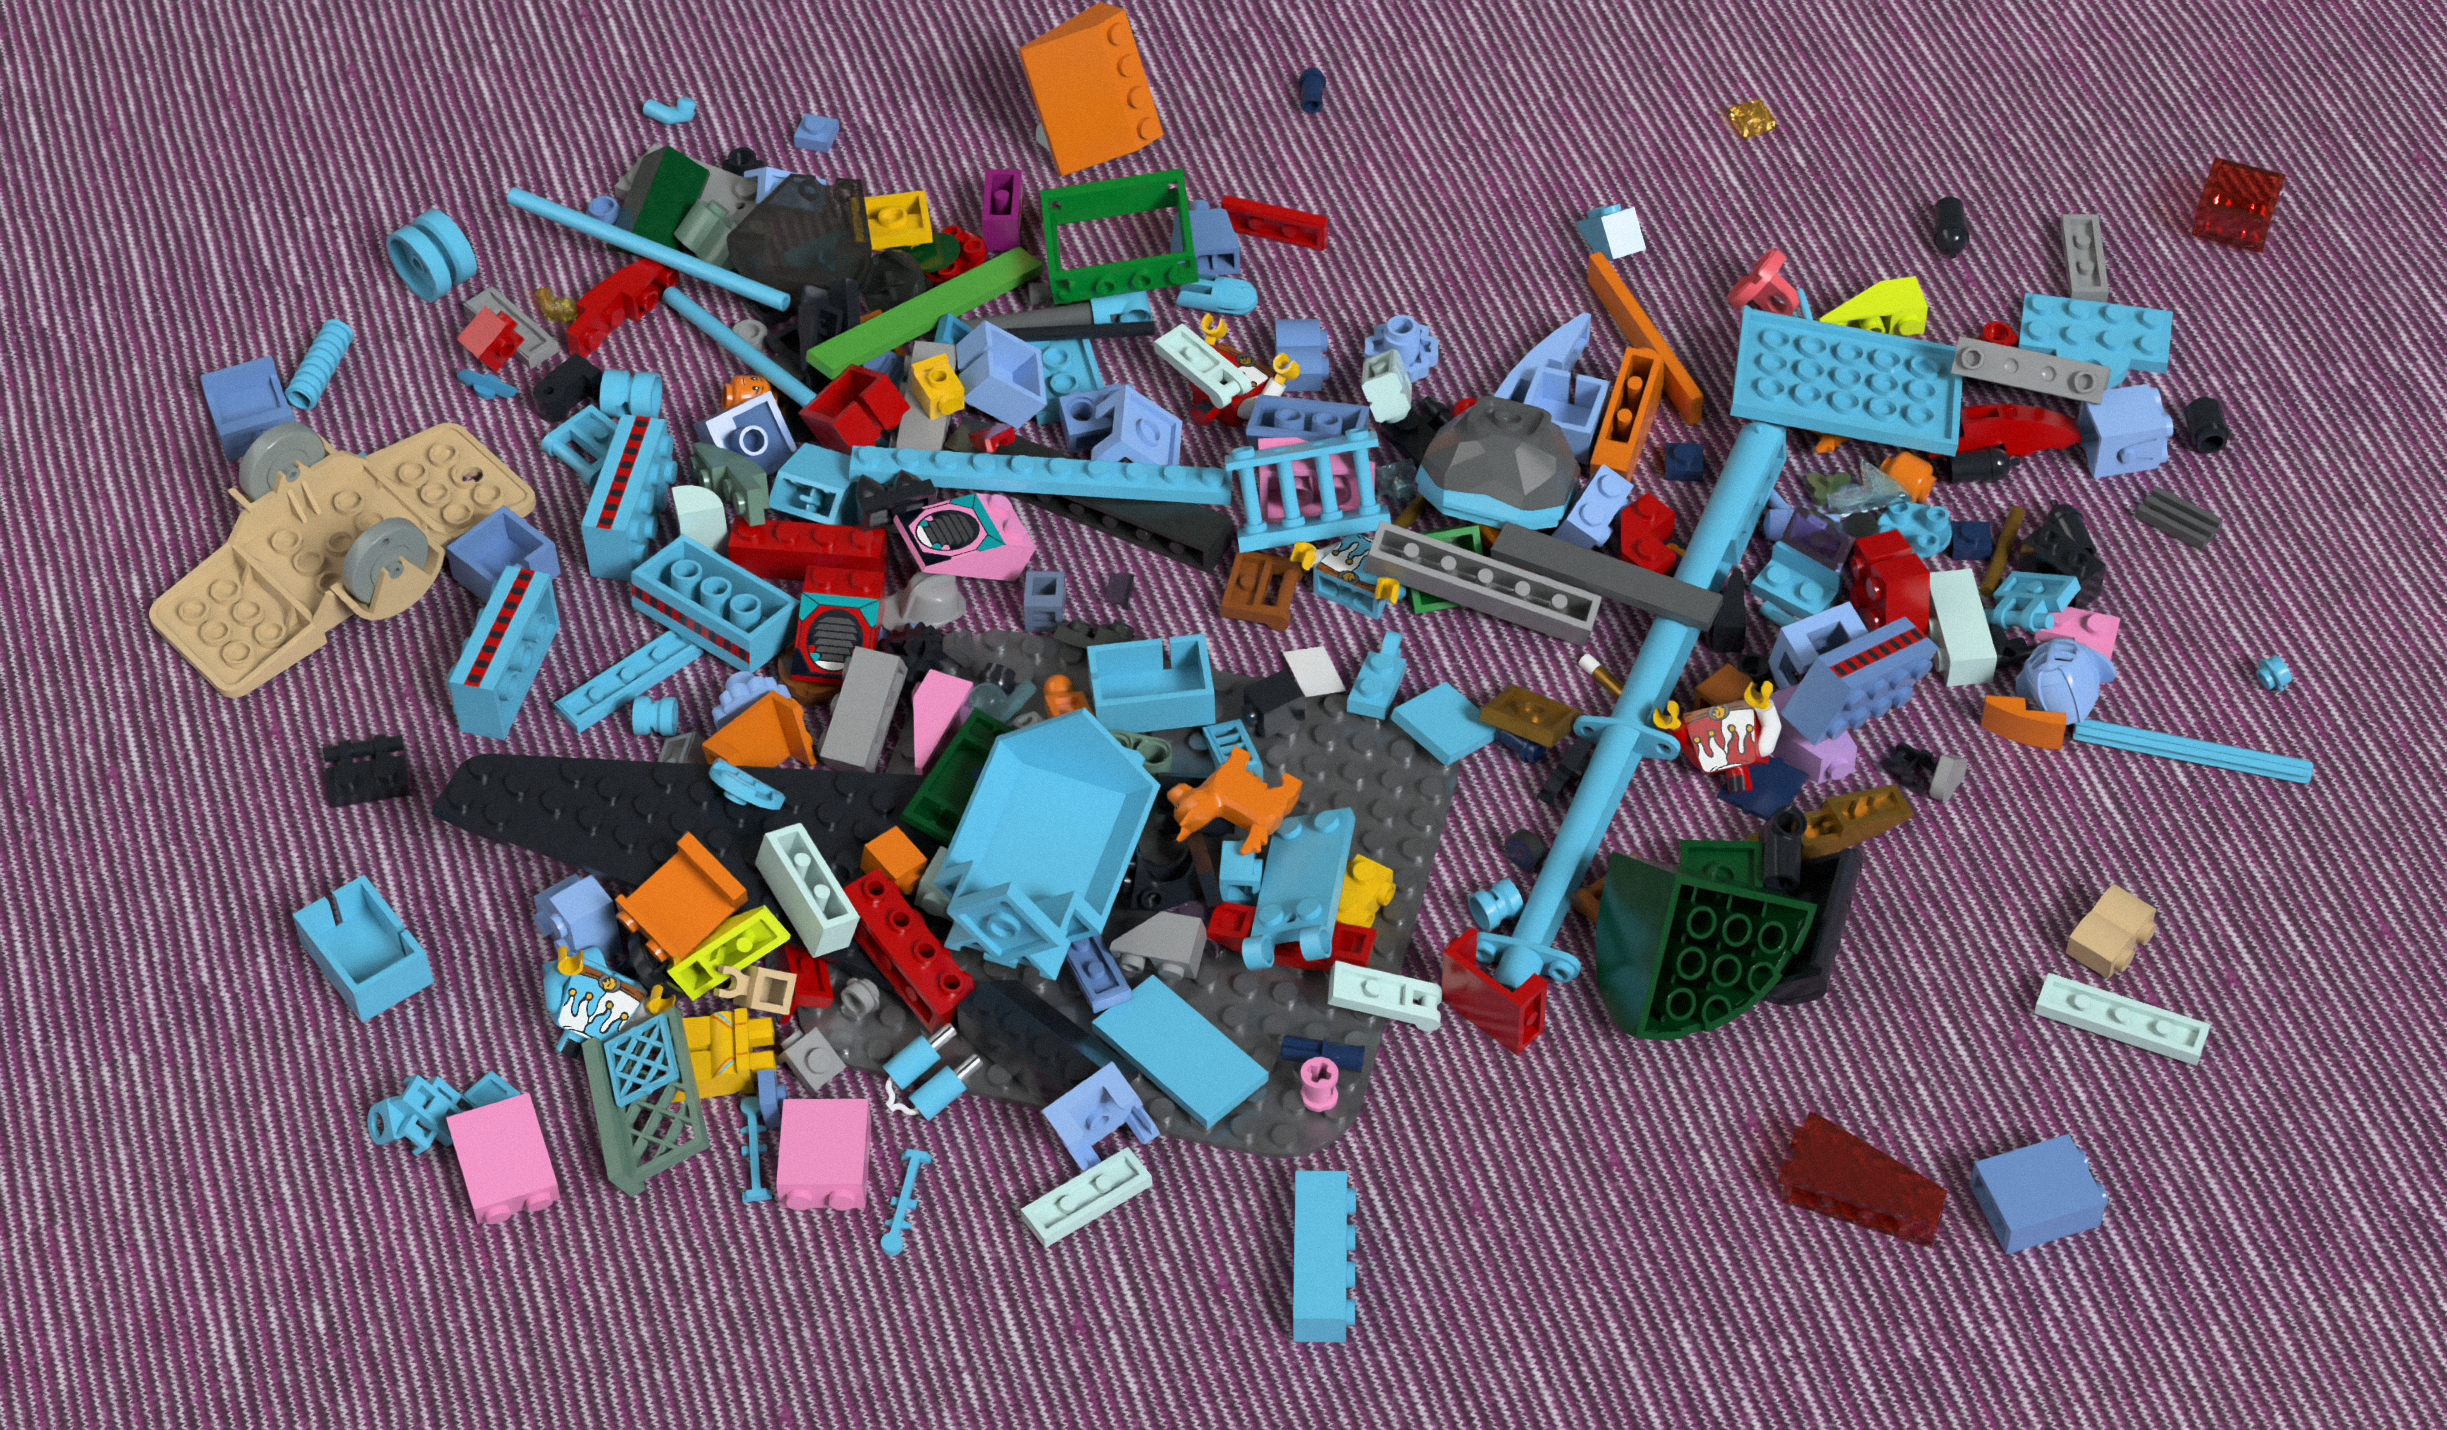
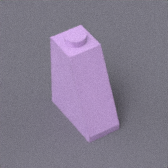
M1799 684L1771 694L1769 699L1773 700L1782 725L1774 751L1772 752L1774 755L1782 758L1790 766L1809 774L1808 778L1817 784L1832 779L1839 780L1854 772L1857 746L1847 730L1836 740L1832 741L1829 738L1817 745H1813L1780 714Z

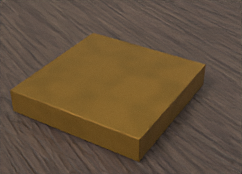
M1510 684L1482 707L1479 720L1551 748L1573 729L1576 719L1581 716L1582 712L1579 709Z

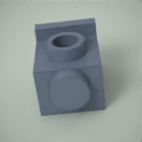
M1026 571L1023 604L1025 631L1055 632L1058 624L1064 622L1066 600L1065 572Z

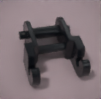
M1900 742L1896 745L1897 754L1892 759L1884 758L1882 766L1886 772L1901 780L1900 785L1914 793L1920 794L1925 789V783L1920 780L1915 784V774L1911 773V770L1915 766H1923L1935 772L1939 759L1934 763L1933 753L1924 748L1919 751L1904 742ZM1906 759L1911 763L1906 767L1900 762Z

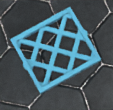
M662 1013L638 1026L631 1027L629 1031L604 1043L616 1105L620 1108L645 1095L652 1094L654 1090L680 1077L667 1017ZM655 1027L650 1038L641 1036L642 1033ZM660 1032L662 1033L663 1043L656 1041ZM631 1039L625 1051L617 1049V1046ZM638 1041L646 1043L640 1056L631 1054ZM653 1046L661 1049L655 1062L646 1059ZM615 1055L621 1056L618 1065L616 1064ZM665 1056H667L669 1067L661 1064ZM628 1059L636 1062L630 1075L621 1072ZM643 1064L652 1067L645 1080L637 1078ZM658 1070L667 1072L666 1075L652 1082ZM620 1078L627 1080L623 1088H621ZM633 1083L642 1085L641 1088L627 1095Z

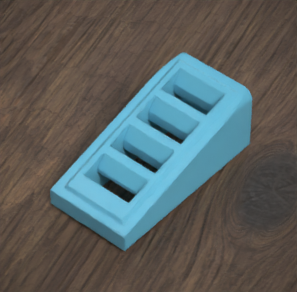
M1241 719L1202 728L1216 769L1228 759L1229 756L1225 755L1230 754L1236 745L1251 754L1246 771L1254 772V776H1260L1262 778L1261 782H1263L1261 760ZM1231 733H1236V734H1232V735H1228V736L1216 738V737H1218V736L1227 735V734H1231ZM1239 741L1237 744L1220 747V745Z

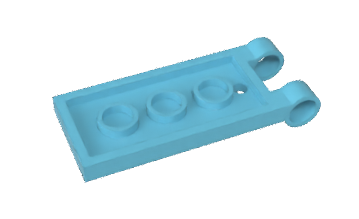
M1350 807L1285 818L1280 828L1272 834L1251 935L1244 938L1242 943L1243 960L1250 971L1273 966L1275 944L1300 940L1301 952L1307 961L1325 959L1331 956V941L1356 820Z

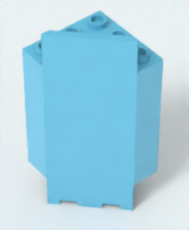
M1085 707L996 737L933 882L951 900L946 912L955 920L943 947L960 951L962 946L984 952L983 959L1015 969L1019 962L1037 968L1040 971L1039 976L1056 981L1071 942L1102 933L1160 784L1143 767L1145 758L1138 751L1123 747Z

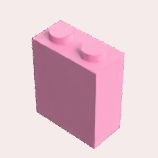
M529 1093L446 1117L477 1224L484 1222L487 1224L501 1223L509 1219L513 1213L526 1209L529 1211H540L551 1206L553 1201L560 1199L558 1184Z
M783 1099L776 1181L780 1208H790L797 1211L809 1208H834L841 1211L852 1208H866L872 1123L868 1099Z

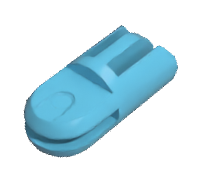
M1198 273L1199 282L1182 284L1176 304L1180 307L1231 315H1246L1256 307L1258 296L1254 286L1245 280Z

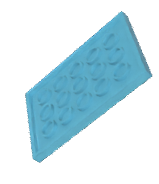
M1744 308L1741 318L1730 415L1955 457L1959 440L1963 375L1951 373L1957 347Z

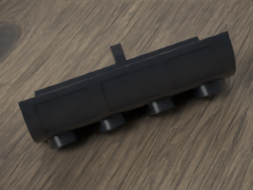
M1857 847L1852 849L1844 848L1840 852L1801 861L1799 886L1795 890H1786L1782 893L1818 905L1811 927L1798 954L1792 953L1788 962L1780 971L1781 979L1762 998L1763 1000L1777 1005L1789 1006L1815 1001L1822 998L1827 992L1859 874L1863 867V856Z

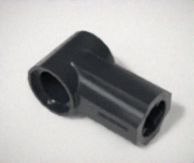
M1792 805L1779 806L1762 826L1758 834L1763 848L1762 883L1766 884L1768 889L1777 892L1795 890L1800 884L1801 836L1806 831L1808 824L1804 813Z

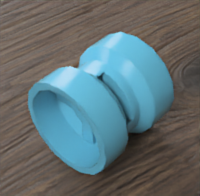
M636 696L632 713L634 734L648 735L654 729L655 732H659L662 736H675L678 727L677 698L663 697L660 701L656 700L653 703L649 696Z
M1507 878L1494 883L1489 891L1479 890L1468 897L1470 912L1477 925L1485 932L1498 927L1500 921L1505 918L1512 920L1521 916L1524 910V904L1518 889Z

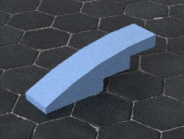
M1583 312L1556 329L1534 347L1508 374L1494 396L1523 403L1538 365L1571 372L1589 341L1591 314Z

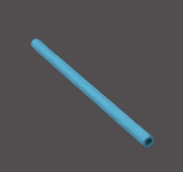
M513 187L508 193V204L777 310L785 311L790 304L789 294L522 189Z

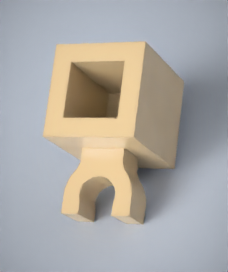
M719 964L717 972L728 974L731 977V984L727 989L714 987V996L734 998L732 1004L789 1015L797 974L748 965L740 971L735 967Z

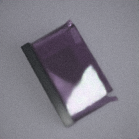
M1111 572L1106 593L1108 597L1105 603L1124 605V610H1128L1134 586V574L1125 575Z

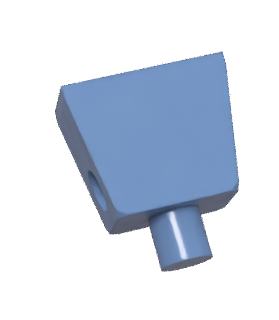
M1204 200L1191 202L1189 204L1198 273L1208 275L1240 273L1239 242L1227 211L1223 208L1210 209L1209 203ZM1178 212L1175 213L1170 254L1183 252Z

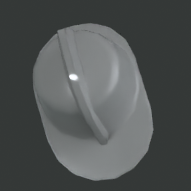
M922 571L914 574L905 589L885 600L882 620L884 629L890 633L893 629H896L900 633L908 622L915 623L916 625L919 622H923L926 627L932 625L935 629H938L962 617L966 610V600L958 591L955 575L926 573Z

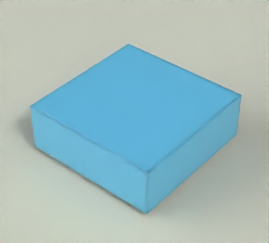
M491 1070L461 1096L462 1105L468 1110H473L519 1096L520 1092Z

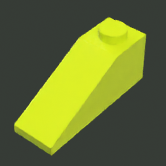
M763 905L725 920L676 967L669 963L667 972L690 999L694 1001L730 978L728 974L717 972L719 964L735 967L741 971L789 940L791 935L770 910Z

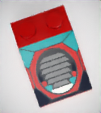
M808 565L801 595L791 680L843 685V666L846 659L852 657L855 646L877 650L885 610V573Z

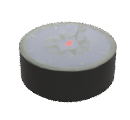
M1526 829L1516 830L1505 840V850L1509 859L1522 870H1533L1545 858L1544 847L1534 833Z

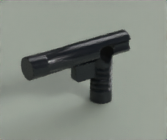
M1994 624L1989 627L1994 648L1997 651L1995 670L2025 663L2032 652L2039 645L2043 644L2027 646L2023 637L2008 640L2000 626Z

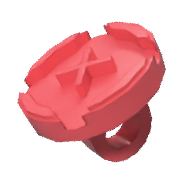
M1771 248L1754 263L1752 267L1754 270H1750L1748 276H1742L1727 295V301L1735 310H1739L1752 299L1765 312L1791 316L1799 305V298L1796 290L1777 273L1784 263L1786 255L1777 248ZM1774 296L1780 297L1786 304L1778 302Z

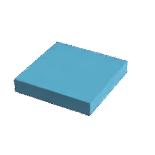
M1447 682L1394 708L1390 718L1445 766L1496 740L1495 733L1498 728L1480 721L1481 710Z

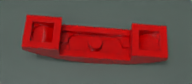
M1223 901L1224 904L1215 906L1206 931L1207 937L1242 954V943L1244 938L1251 935L1257 907ZM1336 922L1331 941L1332 952L1329 958L1307 961L1301 952L1299 940L1275 944L1273 964L1320 971H1330L1335 961L1366 967L1377 936V929Z

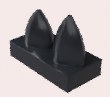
M901 469L895 478L893 490L886 491L879 482L862 474L856 487L857 521L862 532L895 524L893 519L896 514L935 504L936 490L931 479L922 481L916 475Z

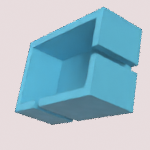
M1205 634L1169 637L1171 669L1164 670L1161 638L1087 646L1088 675L1094 717L1108 731L1120 730L1131 733L1215 724V693Z
M365 875L332 892L341 922L339 925H335L329 901L325 896L292 914L302 946L362 1023L434 983L426 952L408 929H404L401 920Z

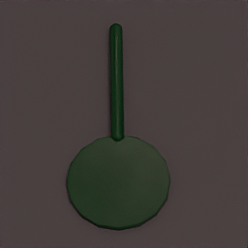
M948 233L932 234L933 243H924L915 247L899 246L887 248L909 251V254L919 263L922 272H935L946 268L958 258L961 250L958 239ZM853 237L858 245H860L859 237Z

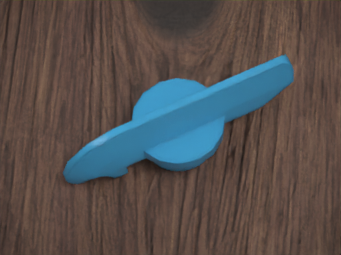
M462 369L457 373V378L462 380L468 387L473 385L475 392L484 400H490L497 396L504 398L514 397L518 392L517 388L501 382L497 376L492 374L483 375L468 369Z

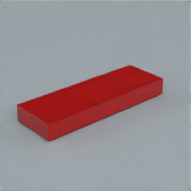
M1225 195L1221 202V208L1227 211L1234 232L1325 251L1328 244V217L1229 195Z

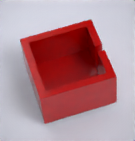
M850 364L798 414L822 446L851 455L852 446H875L876 440L881 436L880 432L883 429L890 430L896 427L901 422L902 415L911 407L885 373Z
M1894 529L1854 540V556L1850 558V567L1854 576V587L1850 589V599L1853 607L1856 610H1860L1866 618L1871 632L1905 616L1925 635L1928 634L1930 571L1918 555L1912 553V547L1900 531Z

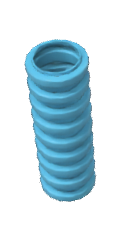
M335 319L324 322L322 329L319 330L299 369L295 372L289 386L286 388L285 396L291 404L304 410H310L316 406L318 399H320L327 383H329L331 376L334 374L336 367H338L340 360L354 338L353 331L348 325Z

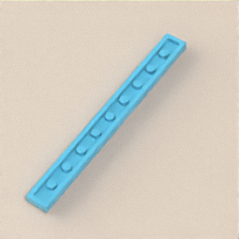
M852 446L849 467V482H858L860 476L864 474L880 484H894L896 476L902 469L916 475L922 481L931 479L934 487L1231 505L1232 471H1226V469L1217 467L1205 468L1143 464L1139 462L1125 463L1103 460L1092 461L875 446Z

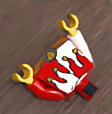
M1207 314L1201 321V327L1206 333L1204 341L1248 377L1251 383V390L1242 396L1235 395L1232 397L1230 404L1219 409L1212 403L1210 397L1189 381V385L1193 390V404L1195 405L1190 413L1194 421L1201 426L1208 425L1216 418L1230 427H1237L1250 419L1258 394L1281 396L1286 388L1284 382L1297 378L1300 373V366L1293 360L1284 369L1289 363L1290 357L1285 353H1280L1273 360L1274 370L1223 342L1218 346L1214 345L1217 339H1221L1227 333V325L1221 318L1218 327L1215 330H1210L1213 316ZM1224 379L1219 381L1222 385L1228 383Z
M1769 681L1763 683L1761 687L1762 694L1758 693L1754 688V683L1750 682L1744 693L1745 699L1683 713V719H1678L1679 706L1675 701H1668L1667 710L1671 714L1670 716L1663 715L1658 707H1655L1653 714L1654 723L1662 729H1667L1669 735L1679 741L1681 745L1680 750L1696 768L1703 770L1705 774L1726 775L1730 795L1753 790L1749 768L1768 764L1769 754L1774 751L1782 729L1773 700L1769 699L1773 692V685Z

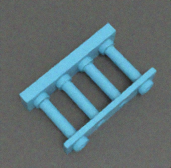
M1366 427L1353 428L1345 432L1346 436L1254 451L1253 446H1244L1231 450V455H1225L1226 471L1238 470L1247 520L1244 528L1237 529L1240 553L1295 544L1296 541L1310 542L1376 531L1380 520L1391 524L1388 505L1380 506V502L1375 500L1367 448L1379 446L1376 431L1368 432ZM1352 451L1360 504L1357 505V510L1342 512V508L1337 506L1329 454ZM1314 457L1323 510L1319 512L1320 516L1304 518V515L1300 514L1291 461ZM1276 463L1285 516L1281 518L1282 522L1267 524L1261 517L1253 467Z

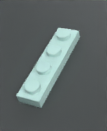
M2052 973L2047 974L2034 1014L2196 1066L2198 1065L2211 1025Z

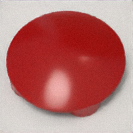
M957 225L947 226L941 233L954 235L958 239L961 249L959 256L946 268L935 272H923V274L932 282L945 283L981 265L987 254L986 244L975 233L961 231V228Z

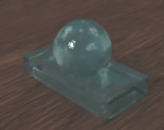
M1026 678L1006 698V693L1002 687L994 682H983L971 690L968 698L969 709L972 712L974 708H977L1005 724L1036 692L1035 689L1037 687Z

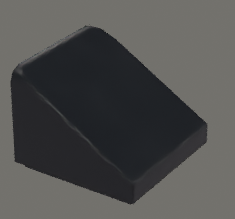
M785 399L779 410L794 442L816 441V436L798 414L803 407L796 402Z

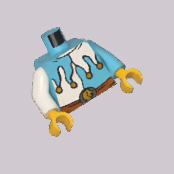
M1360 534L1347 535L1341 542L1333 543L1321 549H1316L1315 546L1304 541H1296L1289 560L1301 562L1302 568L1305 570L1313 568V593L1375 620L1380 618L1387 601L1396 604L1397 600L1403 599L1406 595V586L1400 584L1398 580L1389 577H1379L1362 571L1373 538L1369 539Z
M564 945L558 948V959L553 963L543 979L545 1006L549 1010L550 1017L554 1023L565 1029L556 1049L574 1059H578L582 1052L581 1043L595 1036L602 1042H605L673 1007L676 998L673 994L668 999H661L663 991L661 985H655L651 990L650 997H646L647 992L640 982L584 958L583 950H579L578 954L570 951L567 956V946Z

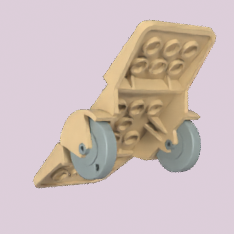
M287 422L279 424L259 436L247 450L239 470V482L246 495L239 493L234 487L227 490L245 508L240 513L228 541L161 595L151 605L149 618L154 629L220 694L229 698L242 697L327 643L325 632L353 614L368 620H382L395 616L412 606L426 593L435 581L441 569L444 556L448 558L446 551L448 545L503 505L519 517H525L536 506L535 492L459 424L442 423L365 457L343 450L338 452L322 436L317 435L310 427L303 423ZM465 475L470 477L483 475L482 479L478 482H475L474 479L469 481L462 480Z

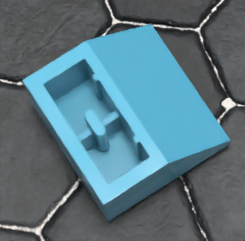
M804 443L778 470L769 497L770 509L808 523L853 526L858 513L856 500L858 482H849L851 456Z

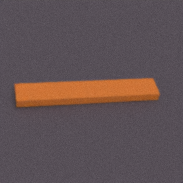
M1597 252L1589 255L1588 283L1634 348L1646 347L1663 355L1664 391L1688 425L1700 422L1703 406L1702 392L1604 254Z

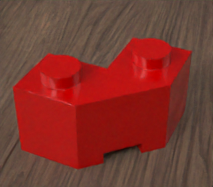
M1649 492L1621 510L1618 533V559L1673 578L1676 553L1662 542L1672 540L1675 512Z

